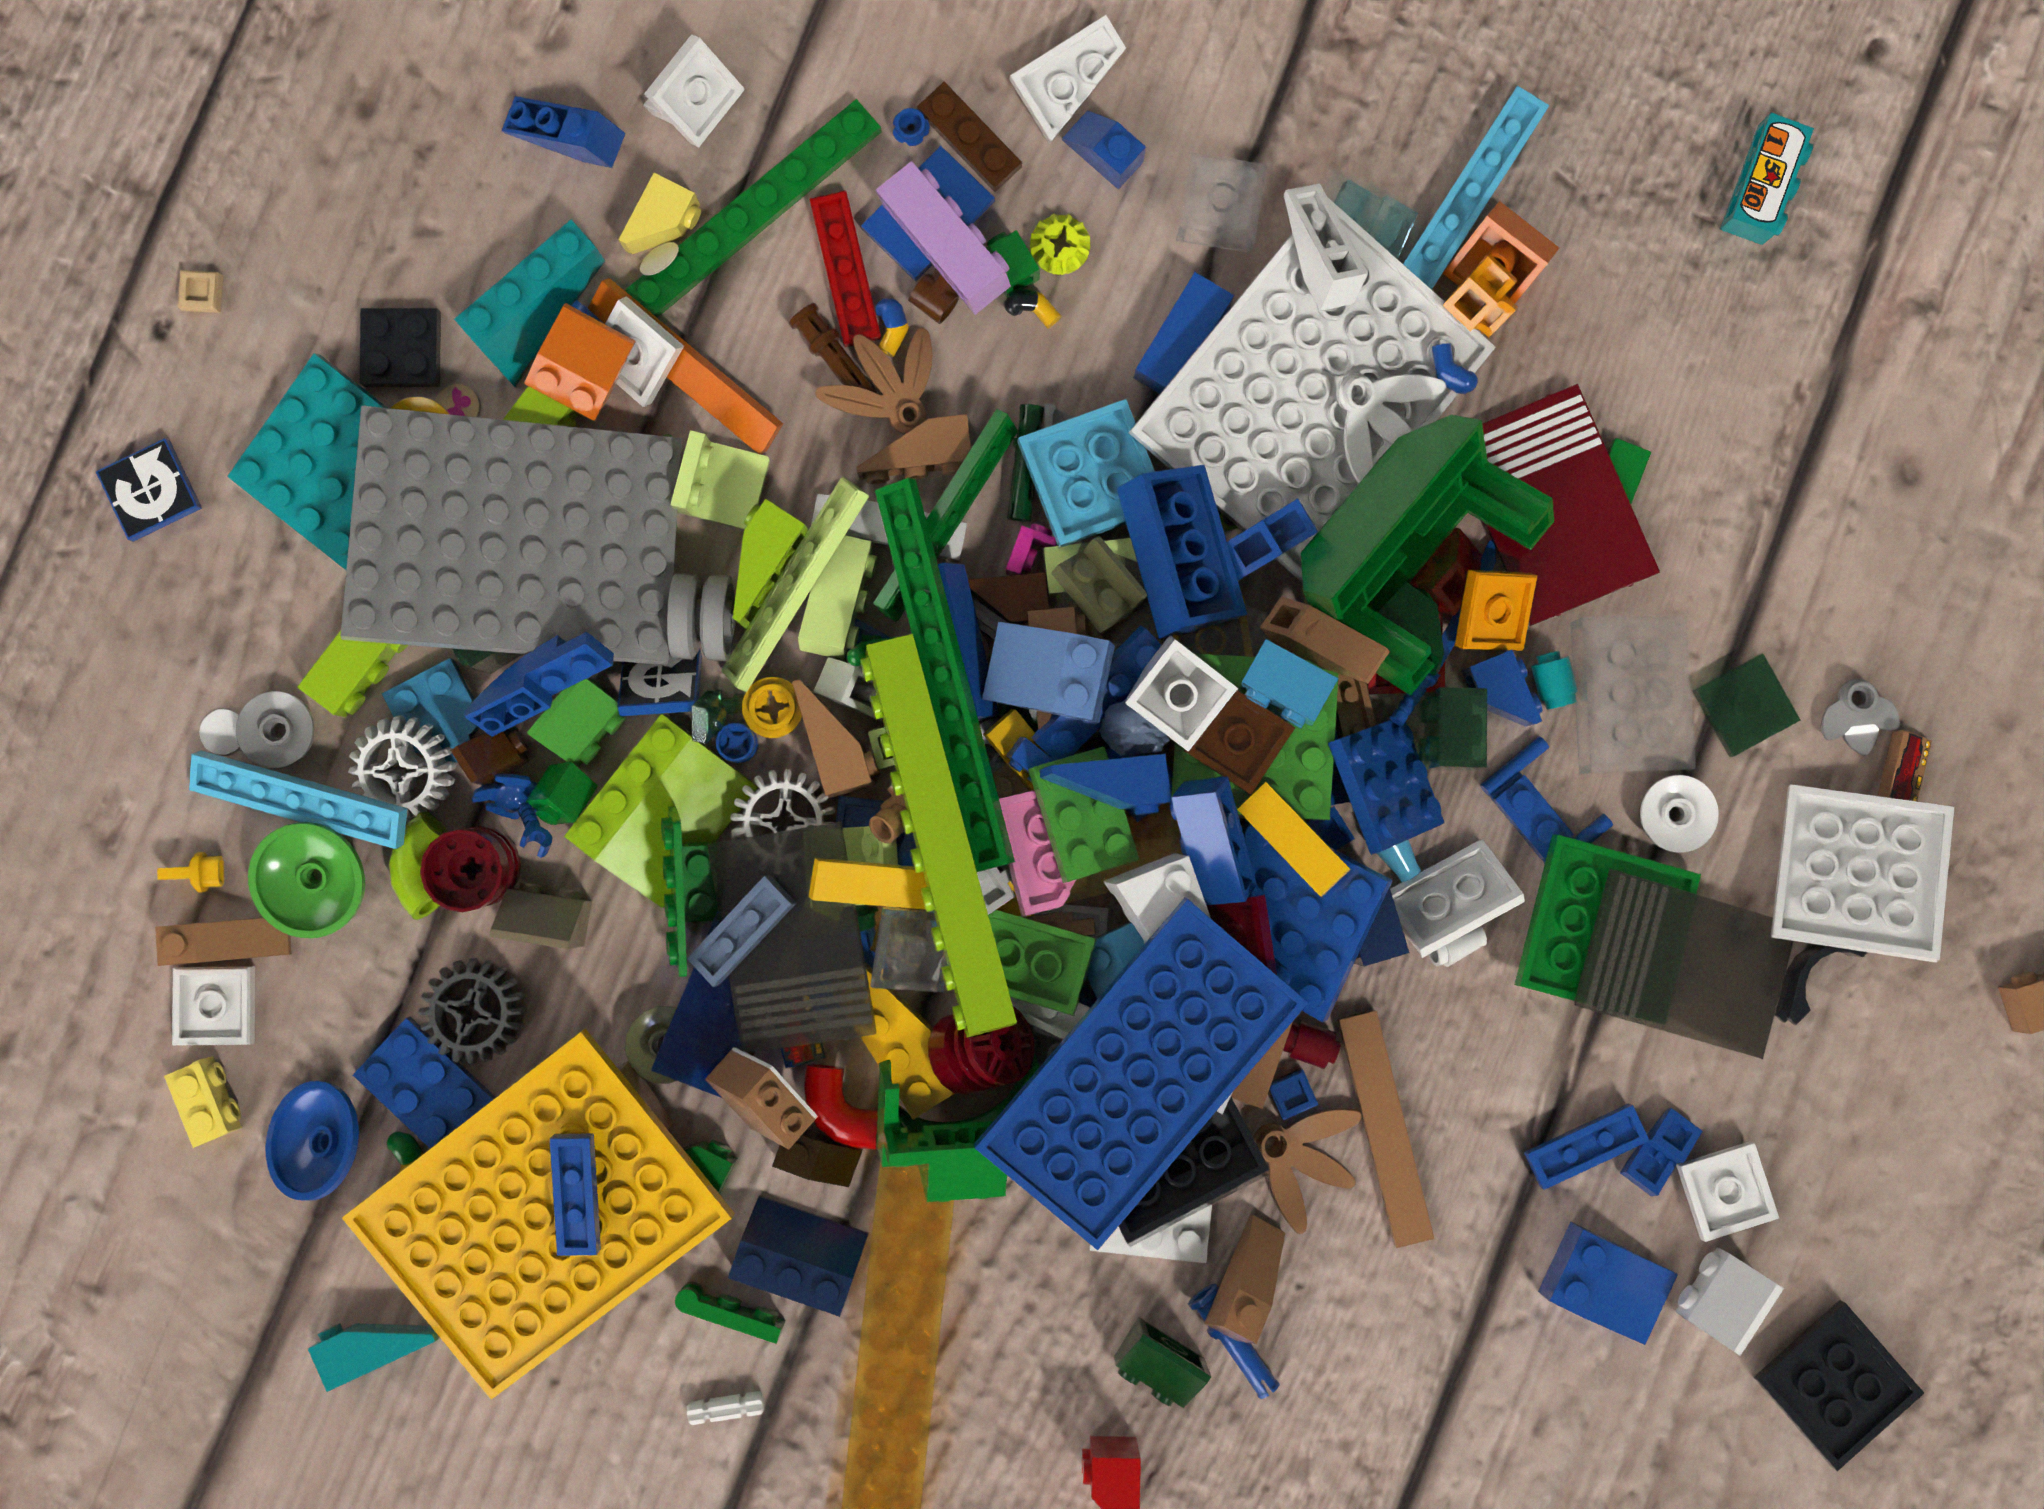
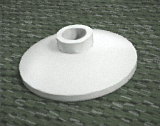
M1685 775L1665 777L1654 783L1644 795L1640 808L1641 824L1648 838L1660 848L1678 853L1696 850L1708 842L1716 830L1719 818L1718 805L1711 790L1701 781ZM1673 807L1678 808L1680 811V818L1676 822L1669 816V812Z

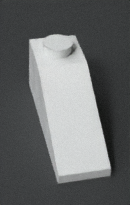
M1321 184L1285 190L1284 199L1304 282L1317 307L1322 311L1354 304L1368 272Z

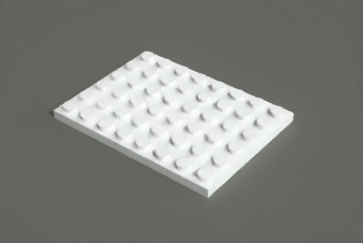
M1330 199L1332 207L1368 272L1355 303L1322 311L1319 310L1304 282L1292 233L1128 432L1170 469L1205 465L1217 510L1242 531L1247 530L1298 498L1319 531L1357 487L1358 483L1350 470L1345 452L1344 427L1347 411L1340 406L1336 395L1338 384L1343 377L1350 373H1361L1367 376L1371 382L1403 374H1418L1437 378L1432 347L1451 343L1454 363L1475 373L1496 348L1476 329L1470 332L1443 306L1445 302ZM1353 386L1351 390L1352 399H1354L1357 395V389L1355 386ZM1446 387L1442 393L1429 398L1411 402H1383V404L1399 415L1414 431L1437 421L1458 393ZM1367 422L1372 447L1373 468L1391 445L1383 440ZM1316 534L1275 558L1302 583L1301 552Z

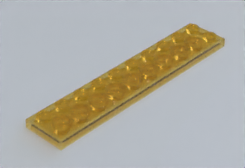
M880 1161L841 1509H921L955 1200L927 1202L918 1165L882 1167Z

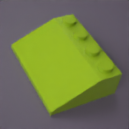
M661 714L564 837L598 864L652 902L664 908V894H671V889H666V880L663 876V856H670V850H665L664 841H662L661 818L668 817V807L676 806L681 820L682 843L717 841L733 821L730 819L731 814L739 813L742 810V807L734 804L735 799L739 798L748 802L750 796L743 792L742 788L747 785L756 792L759 787L669 716Z

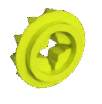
M1053 213L1050 217L1040 220L1031 233L1030 251L1037 265L1044 271L1056 275L1069 274L1078 270L1087 260L1090 252V235L1085 229L1083 222L1074 219L1070 214L1056 215ZM1064 230L1066 231V242L1071 244L1070 248L1063 247L1061 252L1058 253V257H1055L1054 243L1049 242L1051 238L1058 239Z

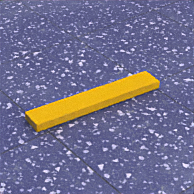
M815 858L808 897L815 901L925 909L921 888H925L927 885L923 872L916 873L913 866ZM1009 881L1007 884L1015 894V897L996 910L1021 917L1015 889L1011 881Z

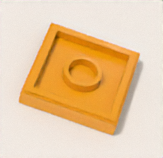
M1468 570L1454 646L1462 649L1523 651L1538 575L1524 572Z

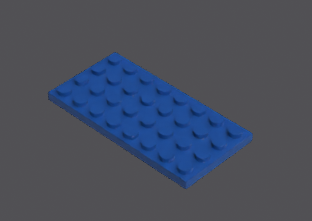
M1184 897L974 1143V1148L1096 1250H1099L1305 1008L1308 1002L1189 899Z

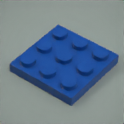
M1389 720L1328 743L1371 855L1389 849L1445 823L1441 814L1440 803L1435 798L1427 778V769L1420 760L1414 744L1413 733L1406 722L1403 726H1399Z

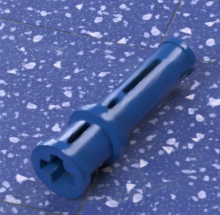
M1211 1284L1203 1288L1188 1302L1191 1310H1197L1204 1321L1219 1290L1217 1284ZM1208 1326L1207 1333L1215 1340L1220 1339L1257 1393L1259 1399L1269 1396L1261 1380L1265 1381L1272 1393L1278 1389L1280 1383L1274 1378L1250 1343L1236 1341Z

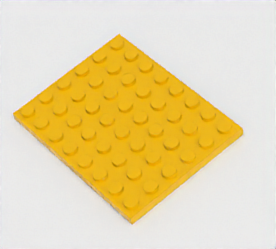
M584 1028L355 1206L342 1219L492 1400L731 1220L735 1213L587 1029ZM594 1133L601 1250L597 1255L557 1256L550 1138L554 1134Z

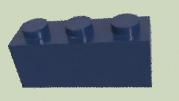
M759 1195L740 1240L728 1278L840 1317L869 1233Z

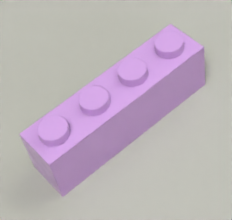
M911 161L879 186L876 192L883 207L973 314L976 315L1011 287L1006 274L1010 268L997 251L990 254L983 244L986 243V239L973 223L967 226L960 217L963 213L956 202L950 196L944 199L939 194L937 189L940 186L933 175L927 169L921 172Z

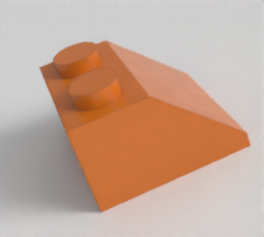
M1499 201L1442 274L1459 286L1491 254L1517 279V282L1505 294L1515 304L1559 250V247Z
M565 303L539 349L524 384L595 421L607 402L636 341Z

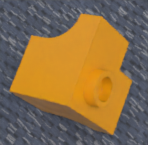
M1489 254L1452 292L1443 306L1470 332L1473 329H1477L1489 338L1518 308L1505 295L1517 282V279Z

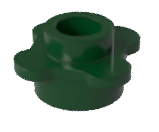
M868 905L846 907V913L841 916L842 918L838 920L839 925L845 924L847 933H857L873 928L877 925L875 912L879 911L878 906L869 908Z

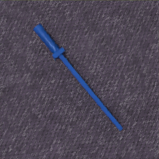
M1493 540L1487 543L1476 570H1493L1496 563V550ZM1463 597L1442 635L1444 656L1440 669L1455 645ZM1429 673L1411 696L1406 693L1403 697L1404 699L1400 701L1397 709L1390 716L1391 721L1399 726H1403L1408 716L1415 709L1414 707L1421 700L1420 698L1427 691L1426 689L1429 686L1433 687L1440 675L1437 673L1433 676Z

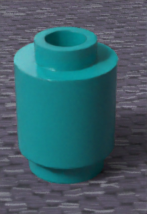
M1559 651L1536 656L1538 663L1531 665V670L1539 699L1544 701L1546 710L1577 702L1575 693L1578 692L1569 656L1561 657Z

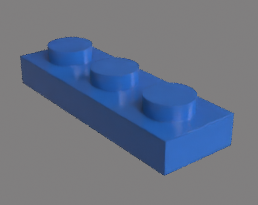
M1628 1103L1525 1151L1524 1154L1540 1188L1545 1190L1650 1140L1634 1106Z
M594 1133L554 1134L550 1138L557 1256L597 1255L601 1250Z

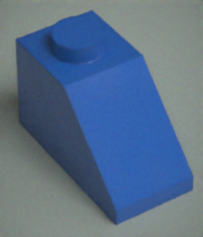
M1088 110L1062 138L1063 142L1118 190L1144 162L1146 151L1144 144L1119 122Z

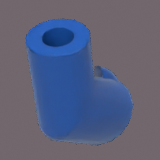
M1451 343L1432 347L1436 377L1444 380L1446 387L1455 393L1466 394L1473 391L1477 386L1478 378L1474 372L1468 371L1454 363Z

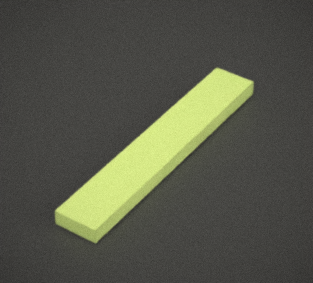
M843 476L840 478L733 650L729 660L723 666L721 672L736 688L745 692L748 691L869 498L867 493Z

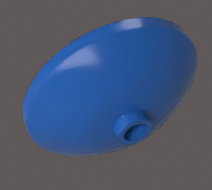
M309 1081L298 1085L282 1099L271 1118L265 1147L267 1167L276 1187L289 1198L302 1201L321 1199L333 1192L342 1183L352 1167L359 1143V1124L352 1101L340 1087L323 1081Z

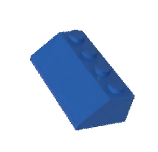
M1205 465L1142 473L1117 488L1159 639L1169 637L1170 635L1175 636L1194 632L1248 615Z

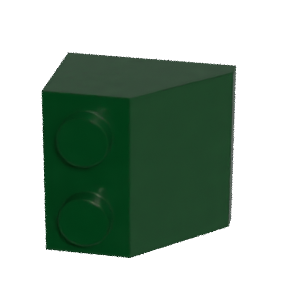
M1140 1317L1137 1318L1114 1356L1115 1365L1120 1368L1117 1373L1122 1378L1134 1385H1138L1141 1381L1153 1389L1151 1394L1157 1400L1167 1406H1171L1174 1402L1184 1408L1212 1377L1204 1357Z

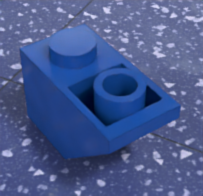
M1513 650L1461 670L1477 707L1525 727L1542 722L1540 713L1543 711L1541 702L1534 691H1529L1524 679L1528 676L1526 666L1520 656L1515 657Z

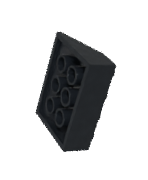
M1230 1097L1224 1113L1221 1114L1217 1111L1118 1226L1130 1247L1270 1174V1169L1232 1097Z

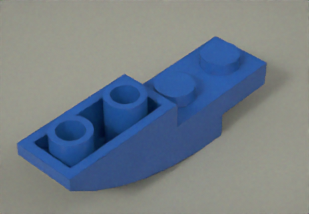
M1299 498L1227 541L1237 580L1242 579L1319 532Z
M588 632L567 642L557 635L535 648L534 651L523 656L498 676L465 710L464 717L493 737L551 708L552 695L613 666L614 653Z

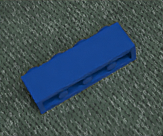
M952 563L938 564L978 720L981 721L999 716L997 702L982 699L989 667L965 565Z

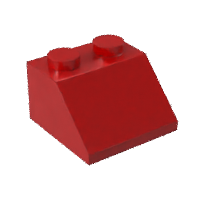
M1090 1436L1089 1449L1082 1448L1083 1485H1090L1092 1500L1101 1509H1140L1141 1457L1137 1438Z

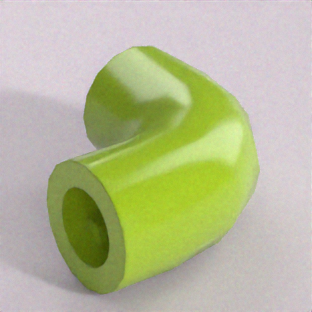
M426 811L419 812L417 817L414 816L406 824L404 845L397 849H392L389 861L391 886L401 905L414 920L428 916L440 906L433 902L425 891L420 869L422 856L430 843L448 831L437 818Z

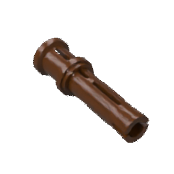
M816 303L807 305L789 321L790 327L797 329L810 345L809 351L816 357L821 356L841 384L867 389L879 394L839 344V333L836 329H830L818 313L819 307Z

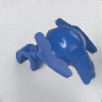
M496 774L494 776L497 783L485 784L474 790L472 802L495 801V803L485 804L487 811L515 820L521 817L525 830L519 846L524 848L528 842L535 841L541 845L537 856L542 858L548 854L552 844V835L548 830L541 827L536 814L537 810L526 802L536 787V782L531 781L528 776Z

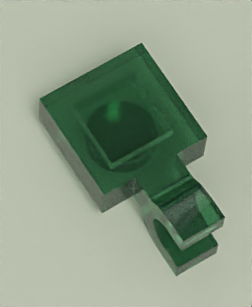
M707 690L692 705V741L707 744L718 731L723 729L726 715H733L742 710L744 694L736 693L733 697L723 698L722 690Z

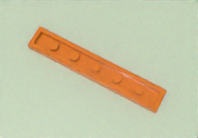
M610 278L602 280L588 309L605 324L618 299L627 296L684 345L667 378L755 452L761 455L765 453L784 423Z

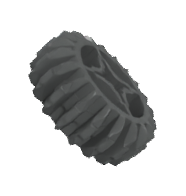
M477 958L469 959L467 968L462 960L453 962V971L448 967H443L439 970L442 981L437 978H432L428 981L429 986L435 992L422 993L421 998L429 1002L430 1006L420 1008L418 1013L422 1016L429 1015L430 1021L421 1024V1029L423 1031L433 1029L434 1034L427 1040L429 1044L442 1042L438 1054L445 1055L453 1049L452 1061L459 1062L466 1055L468 1064H475L478 1061L479 1055L484 1062H488L493 1059V1051L498 1055L504 1054L507 1051L504 1042L509 1044L516 1043L518 1038L511 1029L521 1030L525 1024L515 1019V1016L526 1014L527 1008L523 1006L516 1007L515 1001L523 999L525 994L524 992L512 993L511 988L518 983L516 978L503 981L507 974L505 967H500L493 973L494 962L491 960H486L481 968ZM463 980H476L474 988L469 989L464 999L448 997L452 989ZM488 986L496 993L500 1001L501 1011L491 1006L489 1002L490 989L487 988ZM475 1004L474 1009L484 1016L471 1018L472 1013L462 1006ZM445 1011L451 1013L456 1018L457 1027L455 1033L448 1025ZM481 1023L498 1025L496 1031L484 1042H469L471 1035L477 1032Z

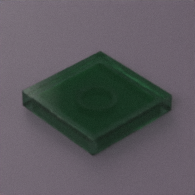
M1763 653L1692 690L1729 757H1734L1801 721Z

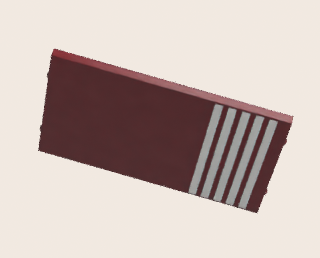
M1578 384L1554 394H1548L1540 400L1482 423L1488 462L1548 495L1553 500L1554 523L1531 550L1486 524L1506 572H1524L1538 575L1529 626L1554 616L1559 617L1566 611L1627 586L1632 587L1634 583L1660 573Z

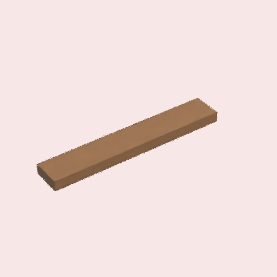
M1371 1010L1339 1018L1337 1021L1360 1112L1362 1113V1120L1394 1246L1400 1248L1435 1239L1377 1011Z

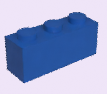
M1194 272L1136 367L1133 378L1160 394L1231 308L1230 305L1234 295Z
M1228 776L1184 781L1171 797L1170 811L1173 819L1177 820L1179 825L1181 851L1183 855H1187L1190 858L1206 905L1245 902L1257 884Z

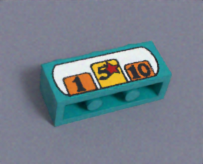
M1772 112L1757 126L1720 230L1760 245L1766 243L1774 235H1780L1788 219V214L1784 213L1787 202L1794 198L1801 183V179L1797 178L1800 166L1806 164L1813 150L1814 144L1809 141L1814 128Z

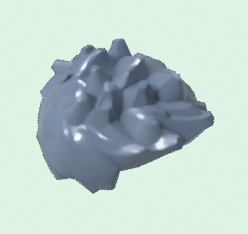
M1125 700L1121 703L1110 705L1104 712L1105 717L1100 721L1102 726L1099 729V733L1102 739L1122 758L1147 756L1152 753L1161 752L1163 750L1162 746L1169 742V737L1129 707Z

